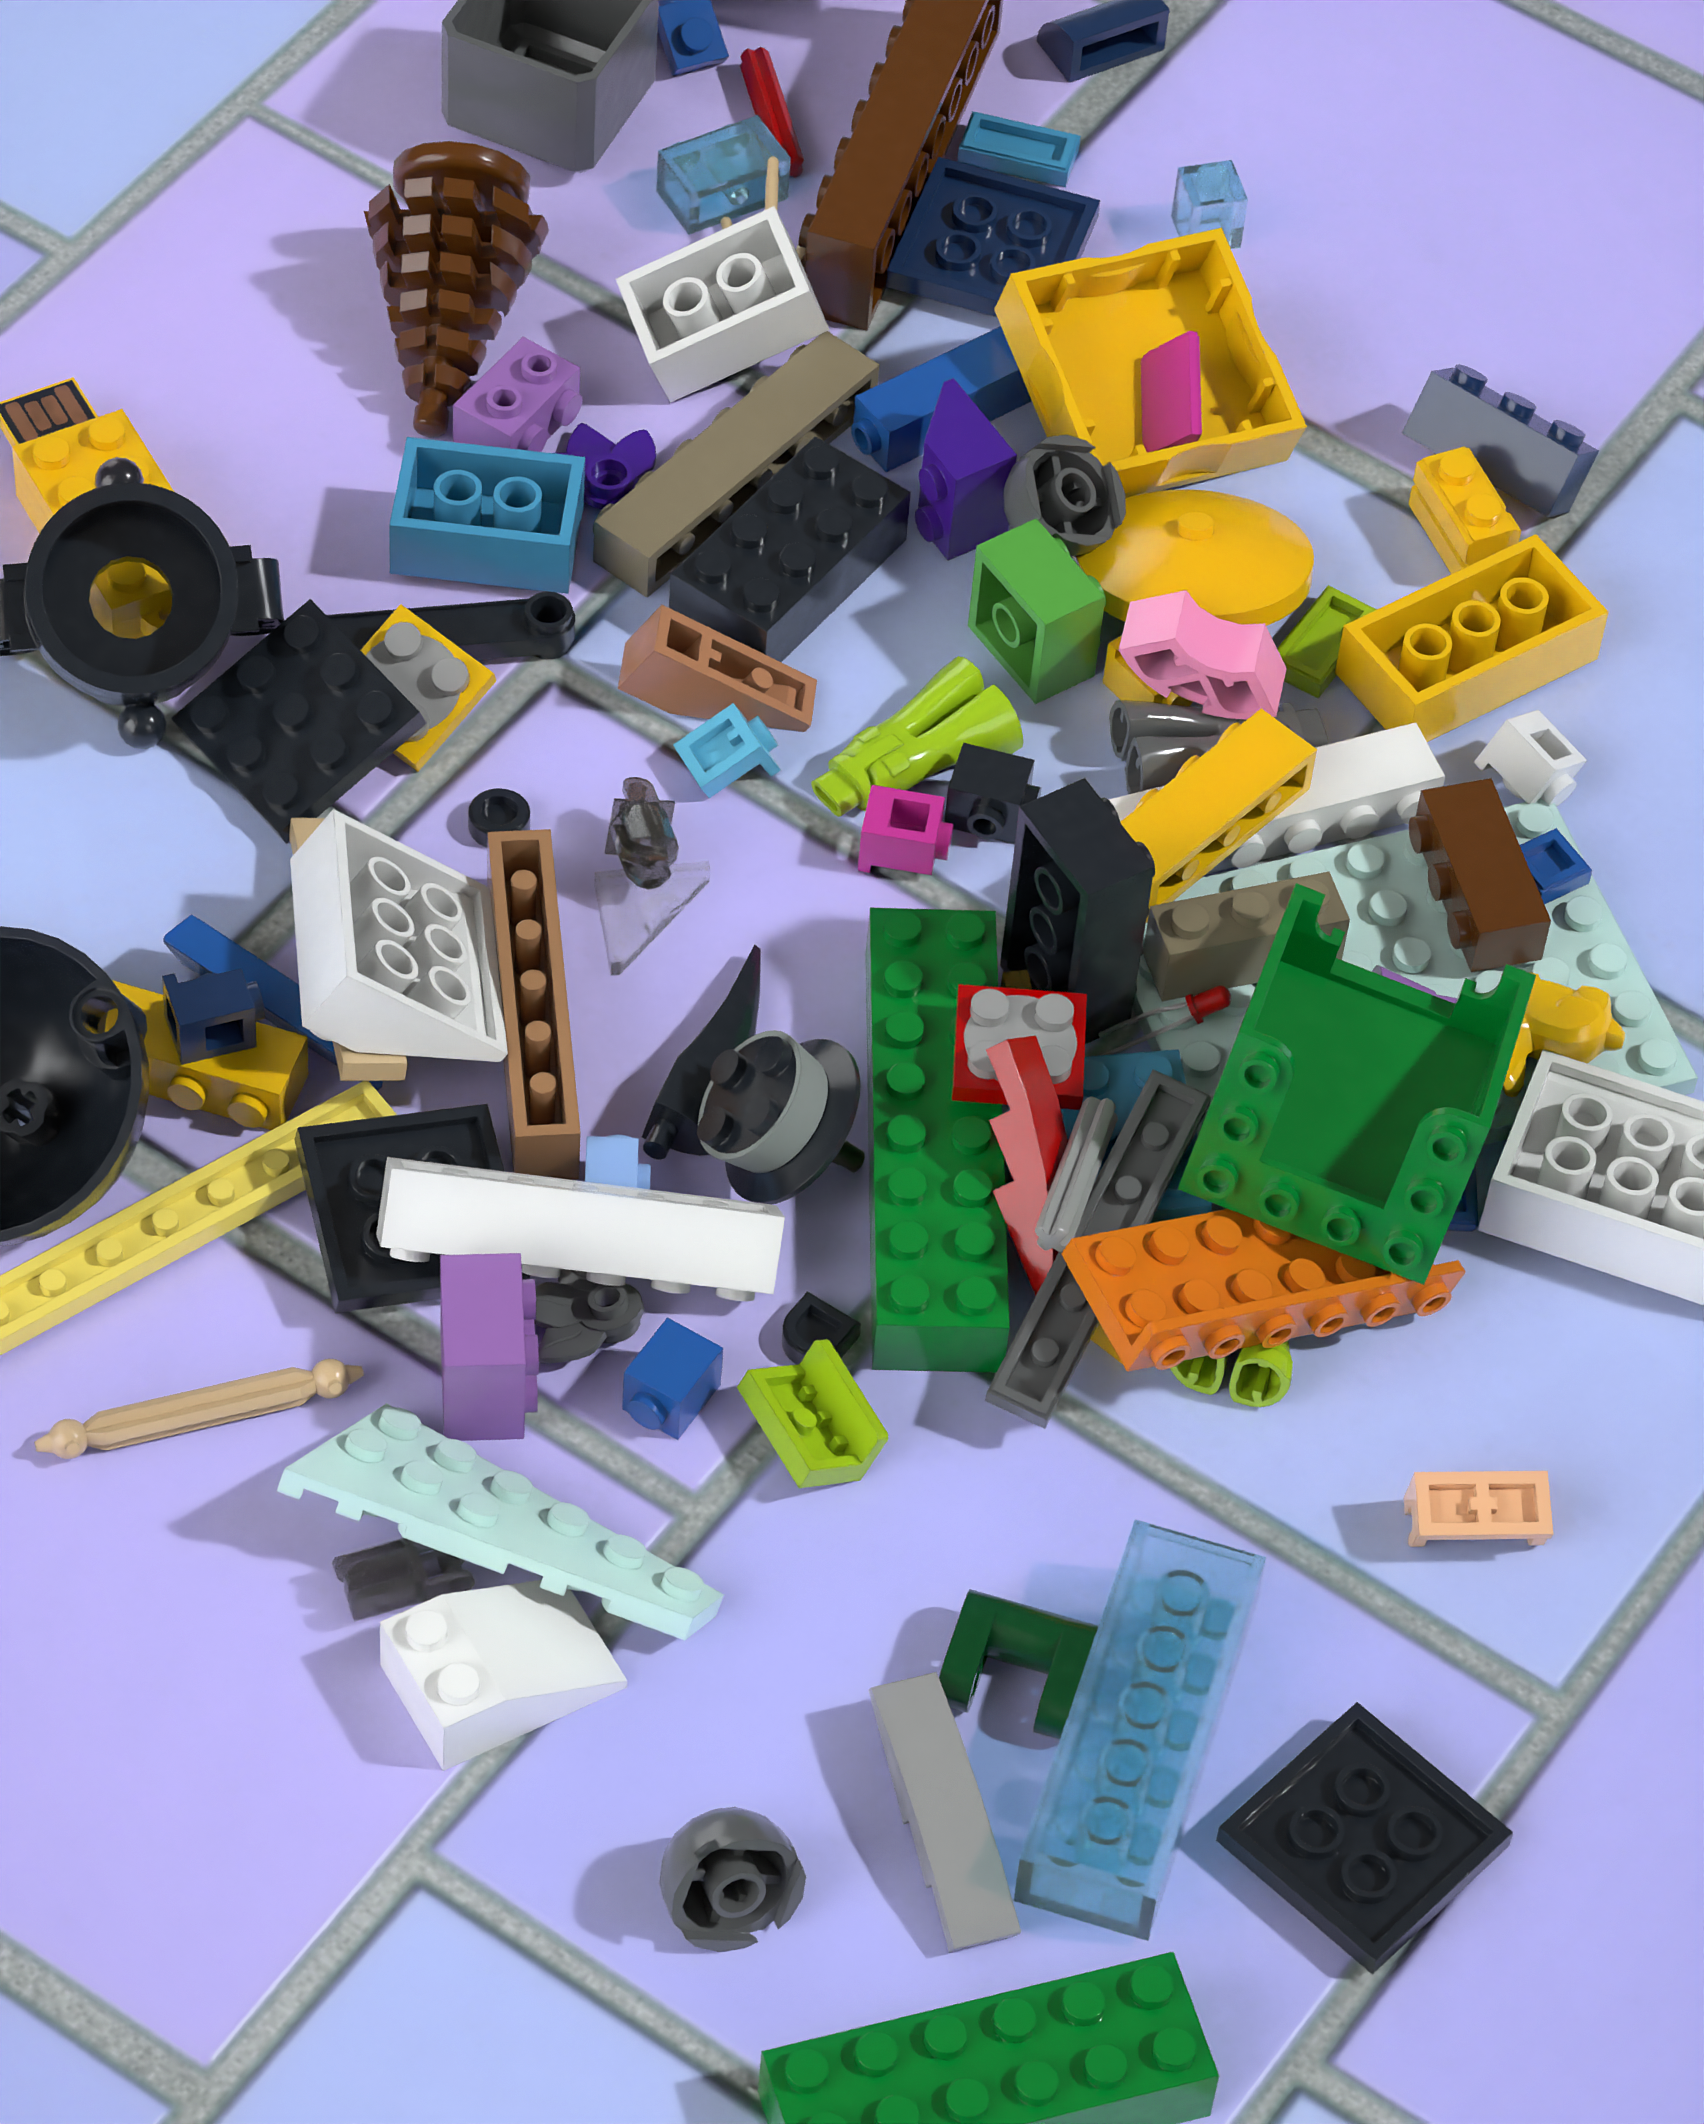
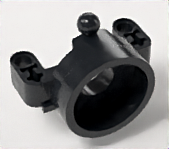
M115 457L106 460L98 468L95 474V489L69 501L49 519L34 542L28 563L3 565L4 578L0 579V656L21 655L39 650L51 668L73 687L93 696L99 702L124 706L125 708L118 717L117 726L121 738L126 744L134 748L147 749L158 744L166 733L167 722L165 715L155 704L179 696L185 689L201 679L221 656L230 636L269 634L284 621L279 561L273 558H252L251 545L229 547L219 527L199 506L176 492L163 487L144 484L142 472L136 463L127 458ZM126 561L144 563L157 570L168 583L172 596L171 612L165 623L151 635L136 639L118 637L105 630L95 619L89 602L90 591L97 577L110 566Z

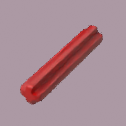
M763 47L755 50L747 48L740 55L742 60L740 69L769 158L774 156L778 159V177L780 179H785L789 176L796 178L803 172L802 164L804 157L770 53Z

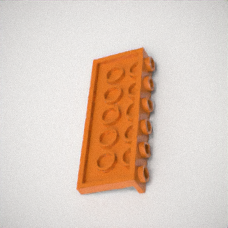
M1230 1209L1071 1238L1061 1253L1127 1372L1154 1366L1158 1370H1166L1180 1364L1184 1360L1207 1355L1212 1359H1219L1230 1355L1237 1349L1262 1344L1264 1348H1273L1283 1344L1290 1338L1314 1334L1316 1337H1326L1339 1331L1341 1328L1366 1323L1369 1327H1375L1386 1323L1393 1317L1417 1313L1418 1316H1428L1441 1310L1450 1302L1452 1290L1466 1273L1459 1260L1433 1264L1423 1285Z

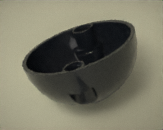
M0 926V1246H9L43 1237L71 1223L98 1203L119 1180L133 1157L143 1131L149 1098V1062L144 1043L147 1033L146 1016L140 1007L121 994L104 970L84 952L57 937L31 929ZM118 1009V1019L115 1025L105 1032L108 1011ZM29 1109L31 1110V1114L34 1118L33 1120H31V1115L28 1111Z

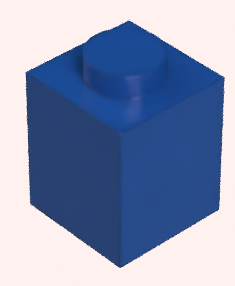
M667 1317L624 1371L622 1409L628 1412L641 1426L650 1430L659 1429L679 1440L721 1385L723 1347Z

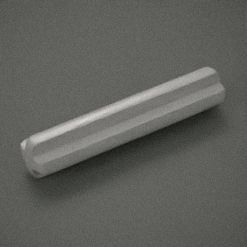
M1092 1096L1087 1098L1081 1105L1035 1227V1233L1038 1236L1037 1244L1046 1251L1053 1248L1063 1252L1071 1238L1075 1236L1118 1120L1114 1112L1116 1108L1115 1103L1108 1098L1099 1100Z

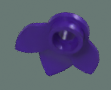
M585 423L578 424L568 440L566 453H554L585 457L584 501L592 507L601 510L608 504H616L633 490L638 480L645 473L652 471L656 463V447L653 438L647 430L635 431L615 444Z

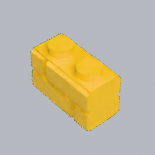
M1460 447L1424 457L1416 462L1413 477L1415 485L1411 488L1408 505L1451 574L1519 542L1521 529L1511 513L1505 511L1506 505L1470 448Z

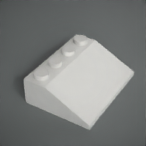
M333 809L290 858L302 1026L309 1029L320 1039L334 1041L355 1052L501 1062L508 1054L490 888Z
M1543 1049L1491 1179L1478 1231L1704 1305V1101Z

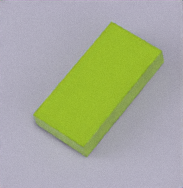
M1328 585L1277 648L1287 668L1284 682L1319 699L1337 676L1335 669L1343 626L1377 609Z

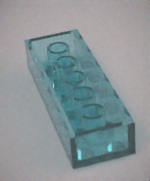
M1134 1520L1020 1856L1014 1901L1149 1941L1258 1602L1266 1557L1140 1520Z

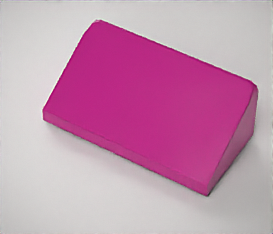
M1188 331L1150 350L1142 357V444L1147 453L1196 442L1202 435L1200 342L1197 332Z

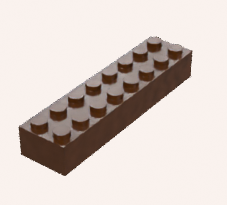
M905 0L902 14L903 25L902 27L894 25L891 29L885 52L886 62H877L873 68L868 89L869 99L868 101L860 99L856 105L851 125L852 136L851 138L843 136L839 142L834 160L835 173L833 176L825 174L821 181L816 201L818 210L816 214L807 213L801 226L798 245L799 247L806 248V254L803 255L801 263L825 320L865 331L868 330L887 288L886 275L891 260L937 158H944L999 36L1003 0Z

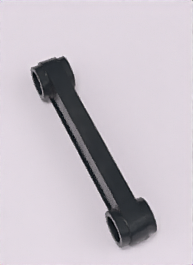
M545 591L537 593L529 599L407 608L475 660L535 656L540 659L552 660L565 655L571 648L575 637L576 615L573 607L564 595L556 592ZM396 609L331 614L327 616L361 650Z

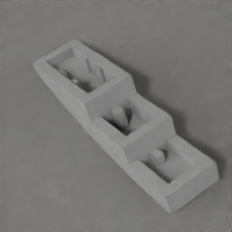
M937 1672L871 1687L868 1691L903 1824H910L926 1888L932 1887L949 1953L1017 1936L1021 1933L1002 1861L960 1732Z

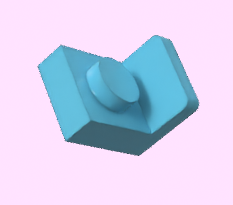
M734 703L673 744L699 787L708 798L717 794L758 764H761L770 777L781 771L770 753L771 750L779 746L771 732L758 715L748 721Z

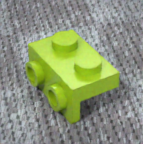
M828 1339L814 1341L800 1364L747 1370L737 1386V1389L798 1488L861 1481L888 1441L886 1429Z

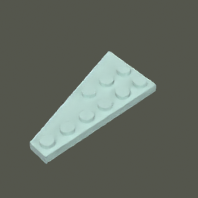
M387 1403L284 1468L277 1488V1492L299 1500L304 1489L337 1500L339 1503L335 1513L360 1521L364 1514L373 1517L380 1516L397 1522L398 1531L403 1538L502 1574L505 1573L509 1563L542 1575L540 1588L564 1596L566 1590L570 1589L585 1591L602 1597V1605L608 1613L682 1640L688 1639L716 1617L724 1594L706 1585L695 1572L669 1564L646 1551L645 1546L638 1540L630 1536L616 1534L590 1519L588 1514L580 1507L556 1500L533 1487L531 1481L517 1472L503 1470L477 1455L476 1451L467 1443L456 1439H449L422 1424L414 1413L403 1408L392 1407Z

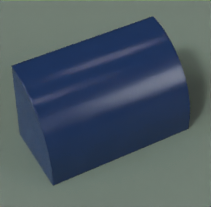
M1112 0L1043 24L1039 29L1036 42L1066 80L1071 83L1163 51L1165 49L1170 9L1163 0Z

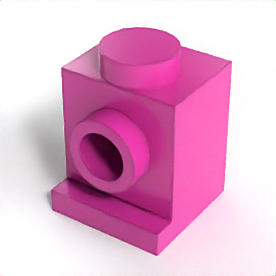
M871 785L861 830L858 871L870 873L871 865L932 875L935 859L947 861L951 845L953 824L942 822L945 797Z

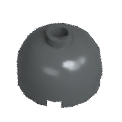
M1066 434L1047 437L1015 463L1007 478L1004 488V512L1010 528L1014 529L1037 518L1054 538H1060L1064 542L1071 558L1092 552L1112 537L1114 530L1122 524L1126 515L1125 491L1118 472L1110 462L1103 466L1090 453L1096 447L1086 440Z
M738 1807L712 1809L692 1818L674 1834L664 1852L659 1884L669 1915L674 1925L682 1931L685 1939L695 1947L720 1952L744 1949L757 1943V1938L750 1933L766 1928L773 1921L777 1929L787 1923L803 1899L806 1875L790 1839L777 1825L766 1816Z

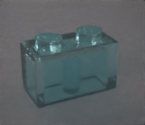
M756 115L658 150L656 192L688 235L720 224L723 217L734 219L764 208L767 161L772 156L776 157L779 161L778 202L787 200L791 158L759 116Z

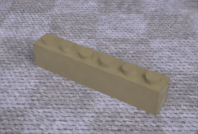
M828 331L817 336L808 345H800L793 351L788 361L772 375L761 377L754 384L750 393L732 408L726 407L721 410L708 428L693 440H685L677 448L673 457L656 471L645 473L638 480L634 489L616 504H608L600 511L593 524V562L648 598L670 579V574L811 439L816 436L830 444L853 424L855 396L878 385L879 364Z

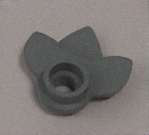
M561 1269L560 1277H558L559 1283L545 1282L536 1285V1319H534V1324L546 1328L538 1347L539 1363H560L578 1360L593 1354L602 1343H618L630 1338L638 1330L640 1319L644 1312V1305L638 1290L626 1283L622 1286L594 1283L586 1279L587 1272Z

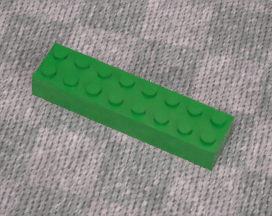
M870 907L865 963L872 1370L997 1373L1006 1356L1010 1325L1006 1222L993 1193V1190L1005 1185L1004 1155L989 1120L1003 1114L1002 1104L952 1101L958 984L998 987L996 911Z

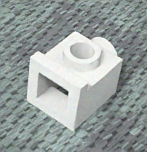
M1535 710L1507 719L1474 763L1481 771L1493 767L1503 777L1502 780L1505 787L1513 795L1524 799L1528 804L1543 799L1549 806L1555 803L1557 807L1576 788L1577 783L1573 778L1586 763L1587 759L1539 710Z

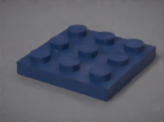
M938 157L887 269L886 287L997 317L994 310L1012 273L1076 260L1082 257L1099 216L1100 200Z

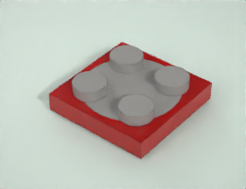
M958 984L952 1101L1008 1105L986 1049L1006 1039L1036 1035L1059 1100L1060 1108L1080 1110L1084 1087L1087 994Z

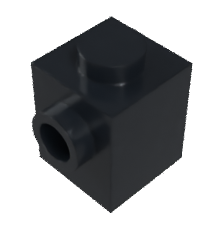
M963 743L948 786L944 822L953 824L954 830L974 834L983 839H995L1015 844L1019 806L1041 796L1042 788L1032 785L1035 760Z

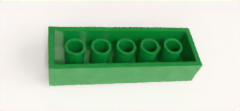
M1173 1951L761 2051L758 2094L768 2124H1180L1211 2115L1219 2073Z

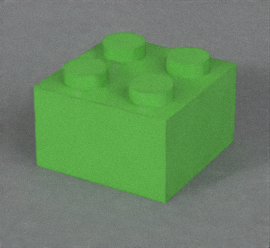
M1035 518L976 546L968 627L1029 698L1037 704L1095 676L1106 596L1100 583L1093 576H1087L1070 557L1064 542L1060 538H1054Z

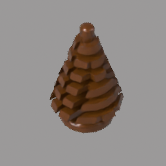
M453 141L422 143L404 150L394 160L393 188L409 209H400L389 184L369 201V211H364L368 232L373 240L376 266L380 270V284L383 297L390 305L387 306V315L390 328L397 337L394 338L397 359L405 368L402 371L405 393L411 400L418 403L414 411L413 427L417 433L427 437H438L445 434L448 430L450 411L447 407L453 406L469 390L471 386V379L469 377L478 375L479 368L486 357V341L495 340L502 326V316L498 311H502L504 317L509 313L517 298V289L526 281L532 269V259L540 253L541 246L549 232L548 223L544 216L533 215L529 204H527L530 193V175L521 163L494 149L478 144Z

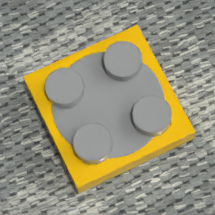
M402 604L397 607L361 649L363 654L420 711L427 722L393 752V754L417 772L420 771L496 682L492 671Z

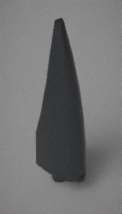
M755 944L727 998L693 1042L677 1057L654 1103L642 1134V1138L646 1139L643 1144V1150L653 1159H665L670 1149L698 1156L710 1155L702 1146L697 1135L701 1103L711 1081V1068L722 1052L728 1049H736L744 1041L756 1035L760 1000L761 950Z

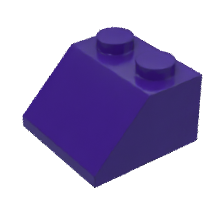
M954 378L943 382L924 441L922 469L919 470L918 474L920 483L918 509L915 511V522L919 533L925 541L933 542L947 561L975 550L977 545L1008 531L1009 523L1004 512V488L1011 469L1017 460V454Z

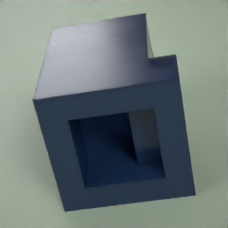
M241 968L219 974L208 973L196 979L178 983L175 973L162 976L164 1016L181 1065L257 1047L256 1021L265 1019L263 999L257 982L246 983Z

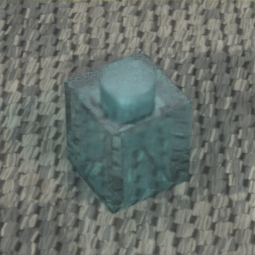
M1227 160L1178 167L1171 218L1179 237L1222 228L1231 250L1241 248L1248 198L1233 161Z

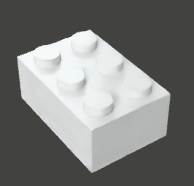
M775 206L616 278L649 365L670 403L830 330L795 246Z

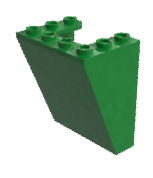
M1296 883L1178 1190L1424 1285L1490 1131L1536 975L1506 964L1500 981L1493 990L1486 993L1475 992L1477 982L1465 978L1456 1002H1449L1336 958L1345 931L1333 927L1329 936L1321 930L1318 923V914L1326 894Z

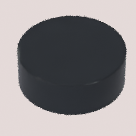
M495 788L478 794L470 803L468 810V829L470 835L478 844L487 848L488 832L530 830L529 804L524 797L509 789Z

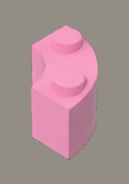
M1186 590L1130 602L1119 645V652L1133 672L1153 690L1166 698L1170 692H1173L1185 699L1202 704V713L1212 716L1248 719L1261 708L1272 717L1277 716L1287 668L1265 624L1241 625L1218 619L1199 607Z

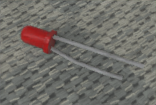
M1219 985L1196 996H1193L1192 993L1186 995V1002L1157 1008L1118 1023L1098 1033L1099 1037L1101 1038L1119 1028L1157 1013L1187 1006L1191 1013L1186 1018L1102 1055L1117 1054L1194 1019L1197 1024L1204 1022V1017L1228 1007L1232 1001L1231 993L1226 987Z

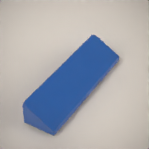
M192 914L165 934L163 942L183 965L200 976L208 973L219 974L241 968L246 983L256 981L259 986L264 1004L265 1019L280 1029L308 1037V1048L338 1067L333 1042L320 1039L309 1029L302 1026L298 983ZM369 1081L377 1091L382 1088L383 1081Z

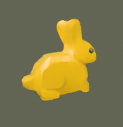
M1532 973L1536 975L1502 1088L1506 1096H1518L1524 1086L1525 1060L1527 1056L1539 1060L1543 1049L1589 1063L1604 1051H1616L1622 1048L1626 1037L1625 1032L1612 1018L1611 999L1607 992L1596 987L1583 985L1579 989L1574 990L1558 983L1541 980L1539 974Z

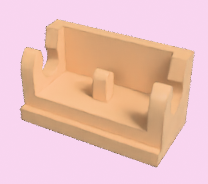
M1548 1471L1414 1472L1403 1498L1405 1515H1412V1531L1408 1537V1545L1410 1547H1424L1427 1540L1527 1539L1529 1546L1544 1545L1546 1540L1551 1539L1553 1536Z

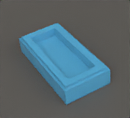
M972 111L959 146L957 162L1066 187L1079 152L1081 136Z

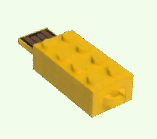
M74 377L0 402V428L12 446L16 496L39 533L60 508L79 495L96 488L95 474L100 465L108 459L115 457L127 458L136 463L140 468L144 484L163 487L174 492L124 410L120 409L98 417ZM126 561L110 566L97 577L90 591L89 602L95 619L105 630L118 637L136 639L151 635L165 623L171 612L172 596L168 583L157 570L144 563Z

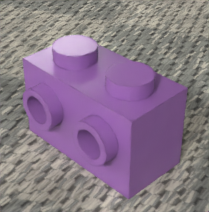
M522 337L453 405V442L542 452L547 440L562 425L568 426L571 424L581 409L580 367L533 341Z

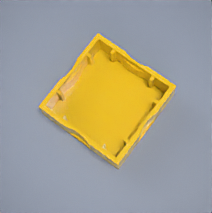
M1222 228L1149 243L1137 250L1119 256L1103 258L1085 257L1012 273L995 306V313L1046 436L1066 434L1086 440L1096 447L1090 453L1103 466L1108 462L1113 465L1119 474L1125 491V498L1287 461L1307 428L1277 355L1272 351L1258 327L1254 315L1252 297ZM1188 331L1197 332L1200 342L1202 435L1196 442L1147 453L1142 444V357L1150 350Z

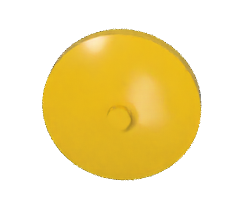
M1163 490L1125 498L1126 515L1122 524L1114 530L1112 537L1092 552L1074 558L1076 564L1087 576H1093L1100 583L1106 596L1104 611L1122 621H1126L1129 604L1132 601L1186 590L1199 607L1218 619L1241 625L1265 624L1266 626L1288 616L1303 603L1311 589L1314 553L1308 537L1285 515L1247 498L1206 490Z

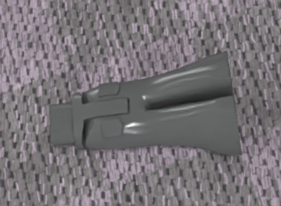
M1132 700L1115 701L1109 715L1111 742L1115 755L1121 758L1122 761H1126L1125 772L1128 794L1165 786L1176 777L1180 768L1189 758L1194 755L1200 757L1217 744L1221 735L1230 725L1236 722L1242 724L1247 719H1230L1202 713L1203 707ZM1281 703L1280 708L1278 707L1277 716L1274 717L1315 748L1328 745L1326 730L1317 709L1295 711L1290 703Z

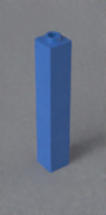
M999 326L856 395L851 434L857 448L864 455H870L886 473L923 455L924 441L943 382L952 378L957 381L990 422L1032 402L1002 327Z

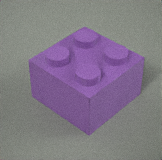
M521 1253L440 1255L444 1436L449 1439L460 1441L524 1439L525 1413L538 1412L537 1375L539 1374L538 1335H535L534 1319H536L535 1279L522 1280Z

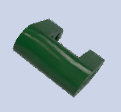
M969 1589L939 1675V1680L950 1708L966 1713L969 1712L985 1663L989 1657L1048 1674L1039 1702L1033 1732L1067 1741L1093 1665L1102 1626Z

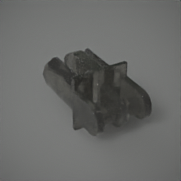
M629 777L623 781L622 785L625 799L614 798L604 853L607 855H618L626 876L637 887L651 890L661 887L670 878L672 873L669 866L677 860L679 845L671 826L675 801L659 800L653 784L647 779Z
M402 1535L401 1538L334 1557L332 1561L338 1580L344 1583V1592L348 1603H350L349 1609L354 1622L418 1603L421 1604L442 1594L469 1591L475 1585L472 1573L468 1570H463L461 1566L465 1560L403 1538Z

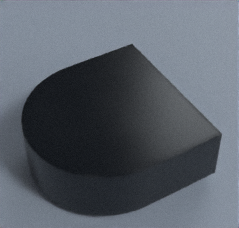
M807 1291L784 1319L782 1348L792 1362L800 1364L814 1341L828 1339L840 1358H842L860 1337L861 1323Z

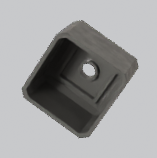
M457 0L442 21V114L447 125L573 172L583 173L594 168L655 81L659 0Z

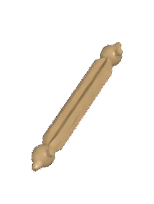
M324 1359L318 1362L312 1371L290 1367L107 1409L95 1413L83 1424L74 1419H63L55 1423L50 1432L36 1440L34 1444L37 1452L54 1453L60 1458L73 1459L80 1456L87 1446L107 1451L301 1406L316 1393L324 1398H336L347 1390L349 1384L363 1377L364 1373L362 1366L344 1365L336 1359Z

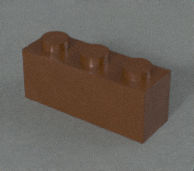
M1492 778L1421 790L1416 816L1411 817L1409 820L1411 845L1415 853H1423L1428 865V884L1431 895L1435 901L1443 902L1448 915L1447 929L1449 939L1455 949H1462L1470 972L1504 967L1506 964L1515 965L1542 960L1551 919Z

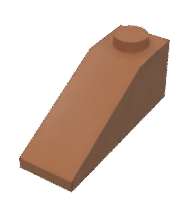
M661 605L625 642L618 683L619 690L670 714L711 719L734 703L748 721L758 715L766 727L805 732L811 726L817 686L816 679L664 605Z

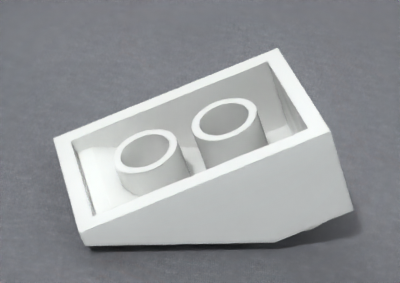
M542 1580L448 1593L439 1595L380 1622V1665L443 1771L627 1688L626 1677L572 1590L567 1589L564 1596L540 1588Z

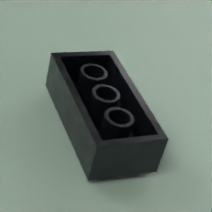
M815 436L670 574L669 608L782 662L906 541L911 492Z
M1083 778L1019 806L1000 967L1017 989L1087 994L1085 1044L1100 1038L1098 1033L1131 1019L1134 996L1137 993L1136 983L1140 957L1143 954L1142 944L1146 918L1149 915V899L1152 880L1155 875V864L1148 848L1139 841L1135 842L1122 826L1113 804L1107 798H1100L1088 781Z

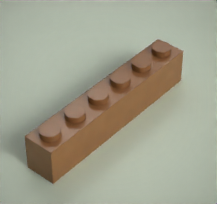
M551 829L488 832L487 885L490 888L508 1054L503 1059L513 1173L577 1180L579 1179L581 1132Z

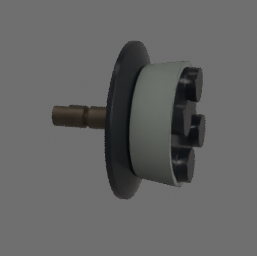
M773 1030L756 1034L744 1041L736 1049H728L717 1057L711 1068V1081L701 1103L697 1135L707 1153L725 1161L728 1180L738 1195L749 1202L777 1204L805 1190L819 1178L831 1162L841 1165L853 1173L861 1168L865 1160L864 1151L846 1141L856 1116L860 1098L859 1069L854 1057L846 1048L828 1039H813L799 1044L787 1033Z

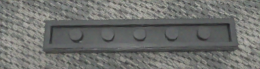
M1154 1069L1152 1070L1092 1187L1074 1238L1150 1224L1209 1108L1212 1096ZM1059 1252L985 1398V1401L1046 1429L1099 1324L1097 1317L1062 1257V1252Z

